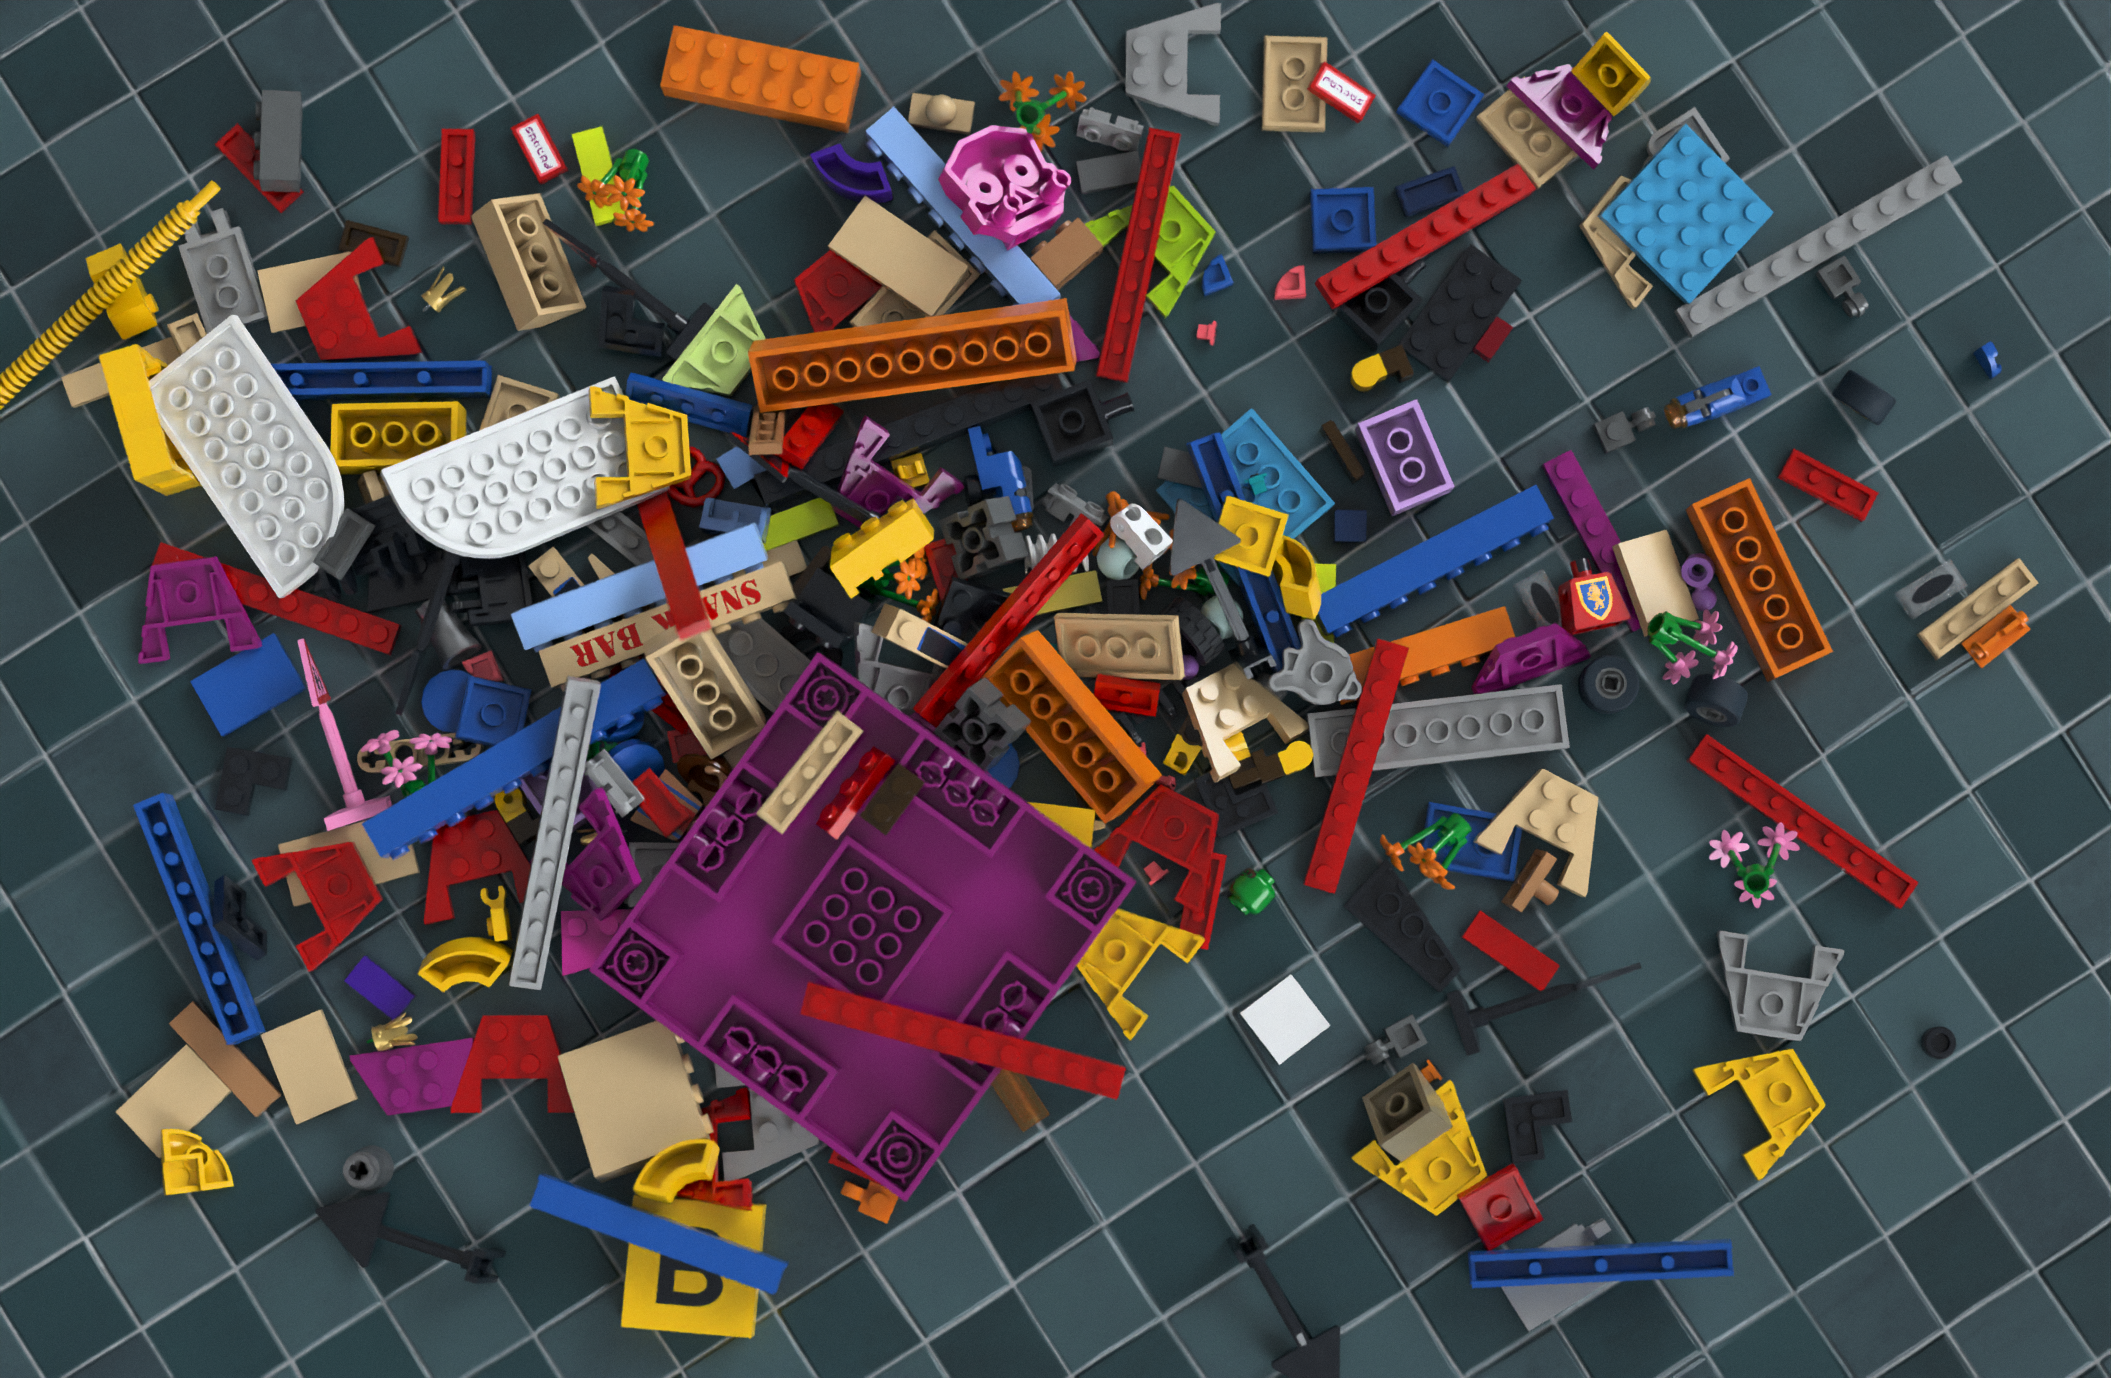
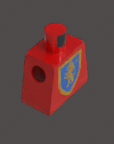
M1588 558L1574 560L1569 563L1573 579L1566 581L1558 588L1561 622L1564 630L1571 635L1618 626L1631 619L1610 572L1592 574Z

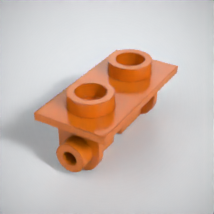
M2009 605L1963 641L1961 645L1977 665L1983 668L2031 630L2026 624L2029 619L2023 611L2020 610L2017 613L2012 605Z

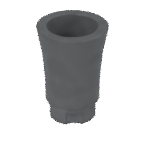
M430 599L424 602L415 612L421 620L420 625H422ZM444 600L430 641L438 655L442 668L448 670L472 658L481 649V644L466 629L457 615L450 612V607Z
M374 1145L365 1146L348 1157L343 1166V1174L346 1181L355 1188L367 1191L383 1188L391 1180L394 1172V1164L390 1154L385 1149ZM364 1163L368 1169L367 1175H364L361 1171V1166Z

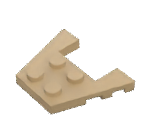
M1619 176L1579 227L1628 306L1635 309L1653 285L1629 266V263L1636 254L1598 217L1631 181V179Z
M1234 663L1187 687L1182 693L1193 727L1199 731L1203 745L1201 749L1204 757L1209 759L1212 767L1210 774L1215 783L1236 772L1241 766L1224 742L1229 737L1265 718L1270 722L1285 744L1304 735L1309 730L1308 722L1273 696L1253 678L1247 679Z
M1539 769L1512 797L1508 805L1501 812H1498L1491 820V823L1474 838L1473 842L1500 855L1503 853L1510 835L1516 826L1570 854L1557 885L1580 897H1586L1599 797L1545 769Z

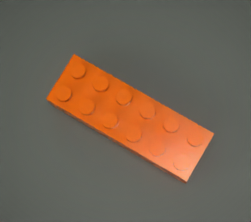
M674 25L660 87L664 96L848 133L861 70L857 62Z
M1750 478L1695 502L1685 509L1706 555L1714 562L1715 574L1767 682L1833 652Z
M1039 630L1021 637L981 677V679H988L1003 694L1000 701L1006 707L1014 704L1031 720L1025 731L1088 805L1095 810V813L1105 824L1122 815L1163 776Z

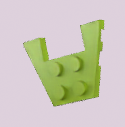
M1171 186L1169 189L1155 259L1168 272L1169 276L1146 295V298L1164 318L1169 316L1216 233L1174 186ZM1133 204L1121 210L1117 209L1095 221L1091 220L1085 224L1101 242L1103 248L1125 228L1128 229Z

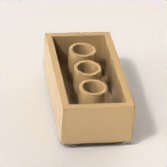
M674 625L643 642L646 660L710 759L760 733L764 728L766 719L763 710L711 629L685 640H680Z

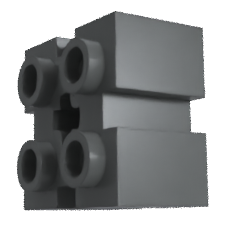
M1009 496L986 499L968 507V511L957 512L939 520L946 544H954L957 554L951 558L957 576L960 579L966 580L982 577L1001 569L1000 566L1010 565L1029 557L1022 533H1014L1011 522L1017 519Z
M983 678L965 691L955 704L957 709L946 715L934 730V733L952 748L959 746L965 752L964 757L986 772L997 765L1010 749L1008 745L1019 738L1031 723V720L1014 704L1006 707L1000 701L1003 694L988 679Z

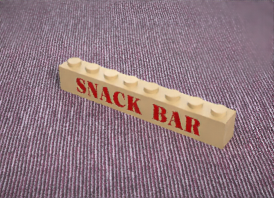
M782 561L700 591L712 627L711 630L715 636L732 630L730 624L741 620L744 625L755 622L762 618L760 613L773 609L774 614L782 612L790 601L797 600L786 567ZM667 603L539 650L538 652L551 687L556 689L561 687L562 692H564L567 676L578 678L591 676L592 680H598L610 675L609 669L621 665L622 669H626L640 661L639 658L645 656L643 642L674 626V622Z

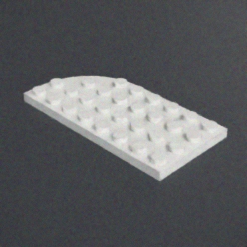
M231 315L149 381V385L162 428L277 596L284 598L310 579L320 568L313 561L328 538L334 537L340 518L344 513L343 484L338 466L329 448L239 317Z
M615 376L592 385L602 388L601 391L616 396L617 394L624 395ZM590 386L385 468L380 473L399 512L418 534L434 545L451 553L486 559L501 558L526 551L667 492L670 486L602 509H596L595 478L627 477L624 419L590 418L588 393Z

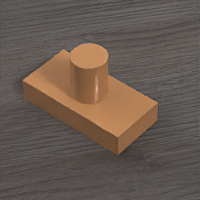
M1536 849L1501 902L1510 909L1523 912L1533 896L1546 905L1552 904L1557 898L1559 890L1544 880L1557 858L1546 851Z

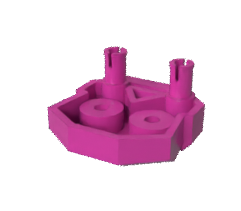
M991 125L959 140L938 178L946 196L963 211L960 217L973 235L982 234L995 237L1003 242L1007 250L1052 228L1064 212V194L1067 187L1071 184V177L1066 171L1057 170L1053 163H1046L1032 134L1028 133L1026 129Z

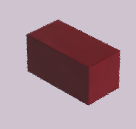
M1497 316L1472 352L1486 362H1489L1513 327Z

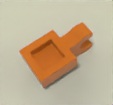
M846 1180L841 1190V1194L861 1202L857 1211L884 1223H888L898 1200L897 1195L873 1181H870L867 1189Z

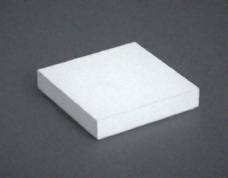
M1292 974L1240 1013L1279 1065L1330 1026Z

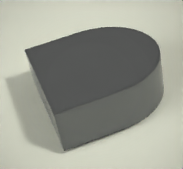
M1262 672L1255 681L1282 701L1287 695V690L1271 691L1267 685L1271 675L1267 672Z

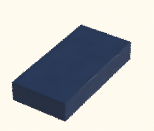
M1455 166L1395 187V192L1405 218L1450 203L1465 194Z

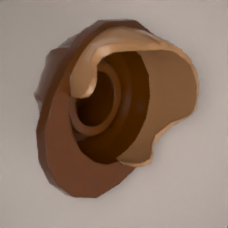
M685 754L680 757L677 763L678 772L688 783L689 791L700 794L705 807H707L733 771L726 758L720 755L710 759L708 754Z

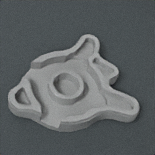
M1304 619L1299 622L1297 629L1301 648L1296 650L1288 647L1283 650L1282 669L1269 677L1267 681L1268 688L1274 692L1292 691L1303 700L1317 705L1331 704L1344 699H1357L1362 693V686L1356 679L1350 660L1351 657L1346 650L1335 643L1325 640L1312 619Z

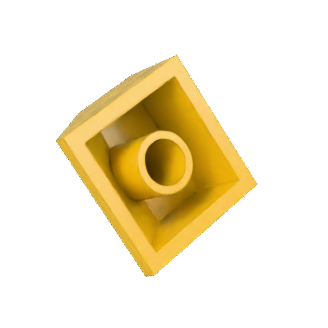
M1608 32L1601 36L1571 71L1613 116H1616L1631 104L1651 83V77Z

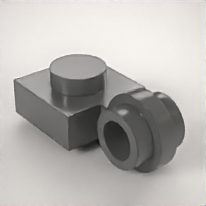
M1845 255L1817 271L1815 275L1832 301L1844 295L1845 300L1842 301V307L1848 317L1853 318L1855 316L1859 318L1865 314V310L1869 307L1866 298L1862 293L1858 292L1855 294L1852 290L1862 281Z
M1648 407L1631 414L1633 419L1631 422L1627 421L1622 411L1594 423L1592 426L1604 453H1610L1633 443L1636 438L1631 429L1637 428L1638 432H1642L1655 426L1654 419L1656 415L1654 411L1650 412Z
M1410 1014L1383 1029L1388 1042L1383 1044L1380 1038L1364 1047L1366 1051L1364 1056L1367 1061L1370 1060L1374 1065L1388 1058L1390 1055L1387 1050L1393 1048L1397 1058H1401L1428 1042L1413 1014Z

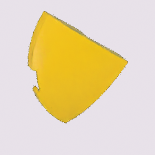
M161 1129L164 1196L233 1187L232 1175L225 1159L218 1150L213 1151L201 1142L202 1137L178 1129Z

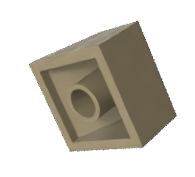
M1414 1063L1362 1097L1379 1146L1401 1162L1453 1127L1444 1103Z

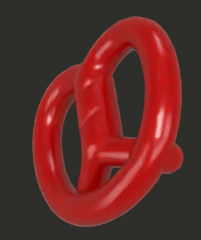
M689 446L690 456L696 460V464L691 469V477L689 480L671 485L667 493L678 503L696 508L703 506L706 498L715 499L721 493L725 485V474L717 464L707 461L700 450ZM706 471H710L716 477L714 486L706 494L696 497L693 486ZM675 487L683 488L686 496L680 493Z

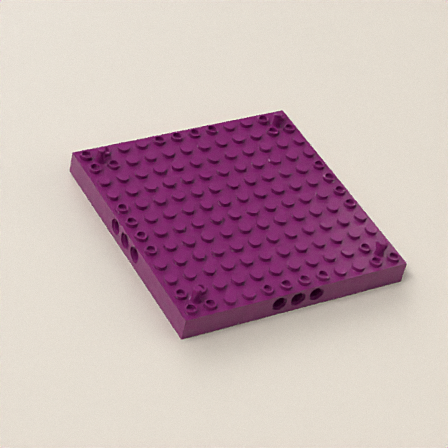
M817 652L589 971L906 1202L1001 1071V1068L800 1015L808 982L1024 1039L1137 881L822 653ZM839 711L861 728L863 733L786 831L781 834L756 813L835 712ZM875 746L893 758L895 762L839 838L835 839L819 828L816 822L819 820L823 808L830 804L839 793V788L844 780L851 777L857 769L861 757ZM900 763L926 783L890 832L884 835L861 818L860 814L896 765Z

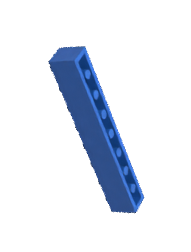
M1534 485L1322 593L1321 605L1316 620L1325 637L1333 633L1334 637L1338 638L1352 630L1350 624L1360 619L1365 624L1380 616L1378 610L1390 605L1391 609H1395L1408 602L1407 595L1415 591L1422 595L1437 587L1435 581L1446 576L1448 581L1465 572L1464 566L1472 562L1479 566L1492 559L1491 552L1501 547L1506 552L1521 544L1519 538L1529 533L1532 538L1542 534L1549 529L1547 524L1554 517L1537 485Z
M161 793L134 804L133 807L227 1045H237L266 1033L230 939L225 935L219 934L213 927L214 898L173 795Z

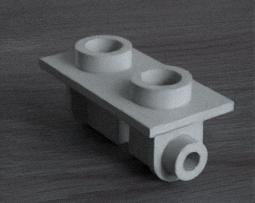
M1092 107L1089 110L1083 109L1082 115L1079 118L1076 136L1091 142L1109 145L1122 151H1137L1144 126L1138 124L1139 121L1117 116L1115 124L1109 123L1112 114L1096 110Z
M1056 483L1048 490L1053 496L1047 494L1042 502V505L1046 507L1045 511L1063 522L1070 513L1073 514L1075 517L1069 526L1081 513L1096 526L1097 524L1102 526L1109 519L1108 516L1103 514L1104 510L1099 505L1091 501L1086 503L1077 497L1078 493L1073 488L1065 484L1060 486Z
M605 749L585 763V772L583 774L585 776L588 775L598 788L602 787L609 802L616 809L614 812L616 814L619 813L622 818L645 800L644 796Z

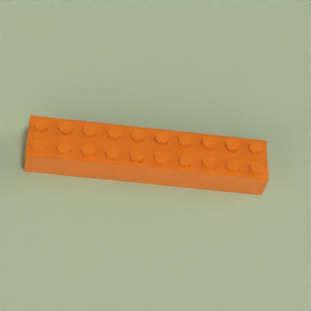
M1067 298L753 341L748 351L760 413L1069 372L1075 370L1077 360Z

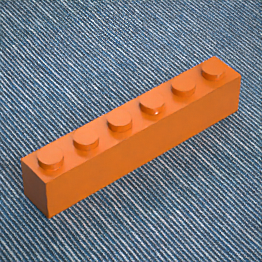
M1503 606L1391 641L1392 643L1409 647L1399 680L1401 686L1420 681L1418 675L1430 672L1432 677L1450 671L1449 666L1461 662L1462 667L1481 662L1479 656L1491 653L1495 645L1502 643L1508 638L1515 637L1506 607ZM1374 647L1349 654L1353 671L1361 686H1363ZM1359 698L1355 700L1344 699L1340 700L1339 702L1340 705H1345L1359 700Z

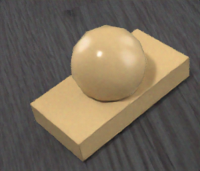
M912 93L908 123L912 127L970 135L975 102L952 99L943 94L932 96Z

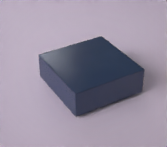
M1334 510V543H1366L1367 510Z

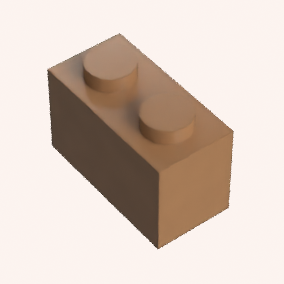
M1079 217L1072 223L1070 220L1065 221L1055 231L1057 236L1048 243L1045 240L1042 241L1031 251L1033 256L1030 260L1057 290L1062 288L1103 253V245Z

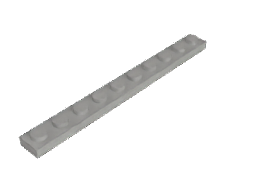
M1946 155L1695 298L1690 304L1687 303L1675 310V314L1691 339L1957 187L1963 181Z
M567 676L510 969L509 986L541 990L601 687L600 681Z

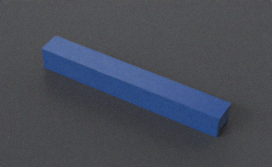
M486 361L271 364L296 401L490 398L492 394V366Z
M1220 432L1186 444L1214 520L1217 523L1227 495L1246 501ZM1232 566L1261 643L1272 654L1276 662V666L1271 668L1273 674L1277 673L1282 669L1283 650L1288 647L1298 650L1301 648V644L1290 615L1285 610L1283 597L1273 570L1270 577H1266Z
M545 1173L540 1174L538 1177L539 1182L529 1206L773 1295L777 1292L784 1270L789 1264L788 1261Z
M1731 1239L1468 1251L1469 1279L1472 1288L1734 1276Z

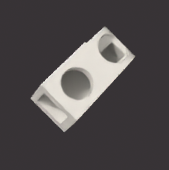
M1135 503L1126 506L1110 520L1113 532L1120 539L1125 540V543L1138 556L1135 562L1142 570L1160 558L1173 542L1151 516Z

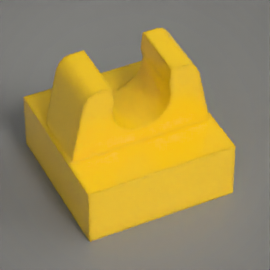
M922 453L891 461L895 476L912 488L917 489L928 484L929 477Z

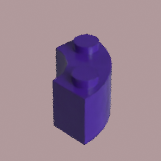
M840 143L810 154L813 166L819 177L831 190L840 196L856 202H861L864 196H867L875 203L893 200L892 190L881 161L873 163L856 161L846 154Z

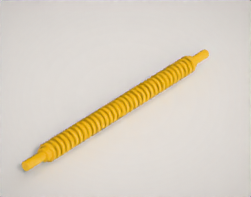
M211 180L190 201L179 202L176 208L170 211V214H166L164 219H161L158 225L152 228V231L150 230L146 236L140 239V242L134 245L135 248L132 247L128 251L129 254L126 253L123 259L117 261V265H113L111 270H108L105 276L99 279V282L97 281L93 287L87 290V293L81 296L82 299L79 298L75 302L76 304L70 307V310L64 312V316H60L58 321L52 324V327L50 326L40 338H37L29 346V349L23 352V355H20L17 360L11 363V366H8L0 374V410L5 406L4 404H7L10 399L16 396V393L22 390V387L24 388L34 378L33 376L38 375L39 371H42L45 365L51 362V359L53 360L57 354L63 351V348L69 345L68 342L71 343L74 337L80 334V331L82 332L86 326L90 325L92 320H95L98 314L100 315L109 306V303H113L115 297L118 298L121 292H124L127 286L133 283V280H137L139 275H142L145 269L147 270L157 260L156 258L163 255L162 252L168 250V246L171 247L174 241L180 238V235L186 233V229H190L192 224L198 221L197 216L201 214L199 210L221 190L216 182Z

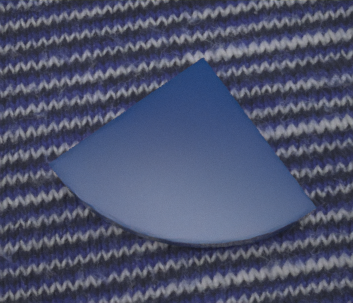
M1222 254L1215 257L1204 271L1202 278L1203 296L1233 285V280Z
M1990 341L1973 352L1989 379L2000 374L2002 366L1997 364L1994 359L1998 352L1993 342Z

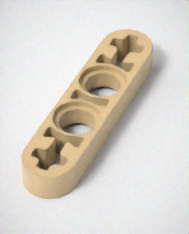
M455 733L442 734L441 737L454 739ZM411 739L389 741L390 753L393 759L396 758V752L400 747L409 746L413 751V763L421 764L422 768L428 767V754H425V748L414 749L415 744L409 743ZM453 740V745L455 746L465 744V741ZM448 743L449 748H445L444 755L440 759L435 760V766L467 762L481 754L484 745L476 744V748L471 749L470 755H467L464 750H454L456 757L451 758L452 748L450 743ZM360 749L357 754L359 767L368 773H382L381 770L383 768L389 767L386 760L376 761L375 767L372 768L370 763L365 762V757L370 756L369 751L361 752ZM378 749L374 750L376 755H383L379 753Z

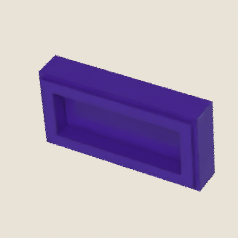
M367 956L360 960L344 980L392 1020L399 1017L416 997L413 992Z

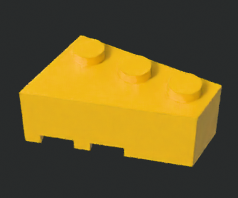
M914 498L906 503L904 500L895 503L888 509L889 513L879 519L872 517L861 525V530L852 535L850 533L843 534L834 541V546H832L830 568L850 598L859 593L856 587L871 576L877 581L884 575L881 571L882 569L897 560L902 563L934 540V529Z

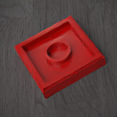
M1513 1163L1457 1195L1486 1250H1493L1544 1220Z

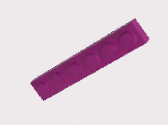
M1569 450L1544 463L1542 468L1598 572H1610L1631 617V619L1625 622L1630 632L1633 633L1641 629L1612 548V546L1621 543L1572 450Z

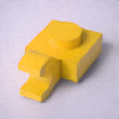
M502 885L498 886L499 896L495 900L489 898L487 888H482L480 893L481 899L491 907V917H487L489 936H494L495 942L511 941L509 912L506 908V888Z

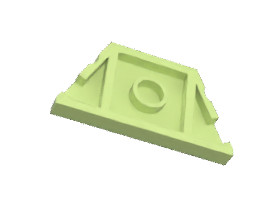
M736 284L662 378V381L698 391L730 397L751 372L748 351L753 341L766 339L739 285Z

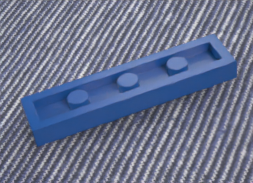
M632 372L627 379L625 396H628L629 400L645 405L650 403L686 414L688 422L727 433L734 432L744 437L749 432L753 405Z

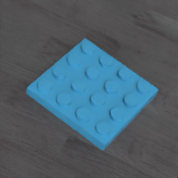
M1684 124L1598 217L1685 304H1690L1774 212L1687 124Z
M1252 408L1221 434L1246 501L1289 515L1283 535L1292 539L1297 538L1335 505V502ZM1257 473L1259 475L1266 473L1267 476L1264 477L1267 491L1253 495L1249 483H1244L1243 480L1249 479L1251 475ZM1165 481L1156 489L1155 492L1174 514L1176 513L1177 499L1181 498L1214 520L1203 489ZM1216 561L1239 587L1240 585L1233 567Z

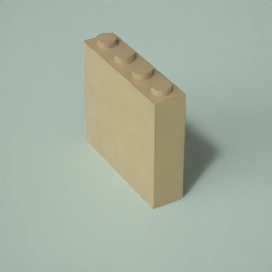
M659 1021L645 1024L558 1056L594 1177L600 1183L644 1168L656 1154L673 1144L693 1139L711 1140L709 1133L714 1132L708 1114L703 1115L699 1103L704 1102L698 1083L693 1085L690 1073L694 1072V1067L689 1054L684 1055L680 1045L685 1040Z

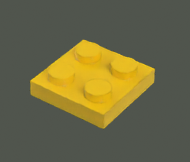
M1227 495L1218 523L1237 535L1241 542L1215 555L1214 560L1270 577L1289 515Z

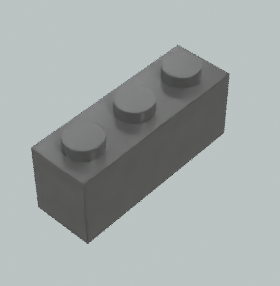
M262 90V101H256V120L261 121V131H255V150H260V161L254 160V180L260 181L261 191L300 192L303 110L301 91Z

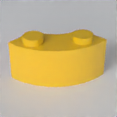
M121 243L86 258L89 274L94 284L97 281L99 282V279L105 276V273L111 270L113 265H117V261L123 259L126 251ZM140 278L135 281L133 280V283L127 286V289L121 292L118 298L115 297V301L109 303V306L106 308L108 317L122 340L158 325L154 313L159 311V308L152 294L147 295Z
M1282 535L1272 570L1281 589L1285 610L1287 613L1314 620L1321 605V590L1313 557L1301 543Z
M480 937L459 938L448 941L432 950L422 960L417 974L443 993L452 985L464 981L478 982L490 987L509 964L513 950L491 939Z
M707 1139L686 1140L673 1144L656 1154L646 1164L633 1190L640 1197L671 1204L677 1192L686 1184L697 1180L712 1179L720 1148L715 1141Z

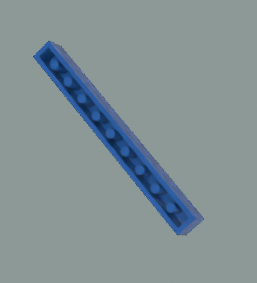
M645 658L601 683L590 745L606 737L605 731L612 726L617 725L618 728H621L635 719L633 714L644 708L648 712L663 703L661 698L667 695ZM561 707L363 822L362 826L380 857L386 859L391 857L392 860L402 857L410 851L409 845L418 840L421 844L431 840L438 835L436 831L438 828L445 824L452 827L466 819L464 813L474 807L479 811L494 802L493 796L502 791L508 794L521 787L523 784L520 780L532 774L535 778L547 772L550 768L549 763H551Z

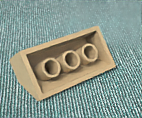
M540 193L491 199L471 215L517 331L543 327L587 308L558 237L542 224L546 218L550 221L551 219Z

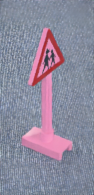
M303 638L297 641L313 707H319L320 721L345 793L343 798L346 807L324 818L327 831L373 817L393 804L390 796L365 801L362 790L358 789L334 715L327 705V701L331 700L330 695Z

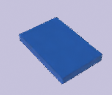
M275 633L261 640L262 647L243 650L190 681L222 737L307 689Z
M1428 802L1424 829L1436 823L1442 816L1448 819L1454 812L1461 815L1472 829L1465 837L1468 842L1460 848L1446 869L1447 871L1514 882L1522 829L1514 827L1503 853L1498 855L1473 842L1474 838L1491 823V820L1496 816L1495 813ZM1440 829L1422 839L1421 844L1425 850L1432 848L1440 840L1438 836ZM1445 844L1436 853L1437 857L1434 860L1442 864L1454 844L1452 846Z

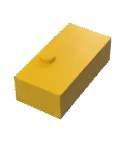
M458 401L332 404L330 452L335 459L340 475L363 474L373 470L376 471V474H380L381 470L465 437L467 410Z

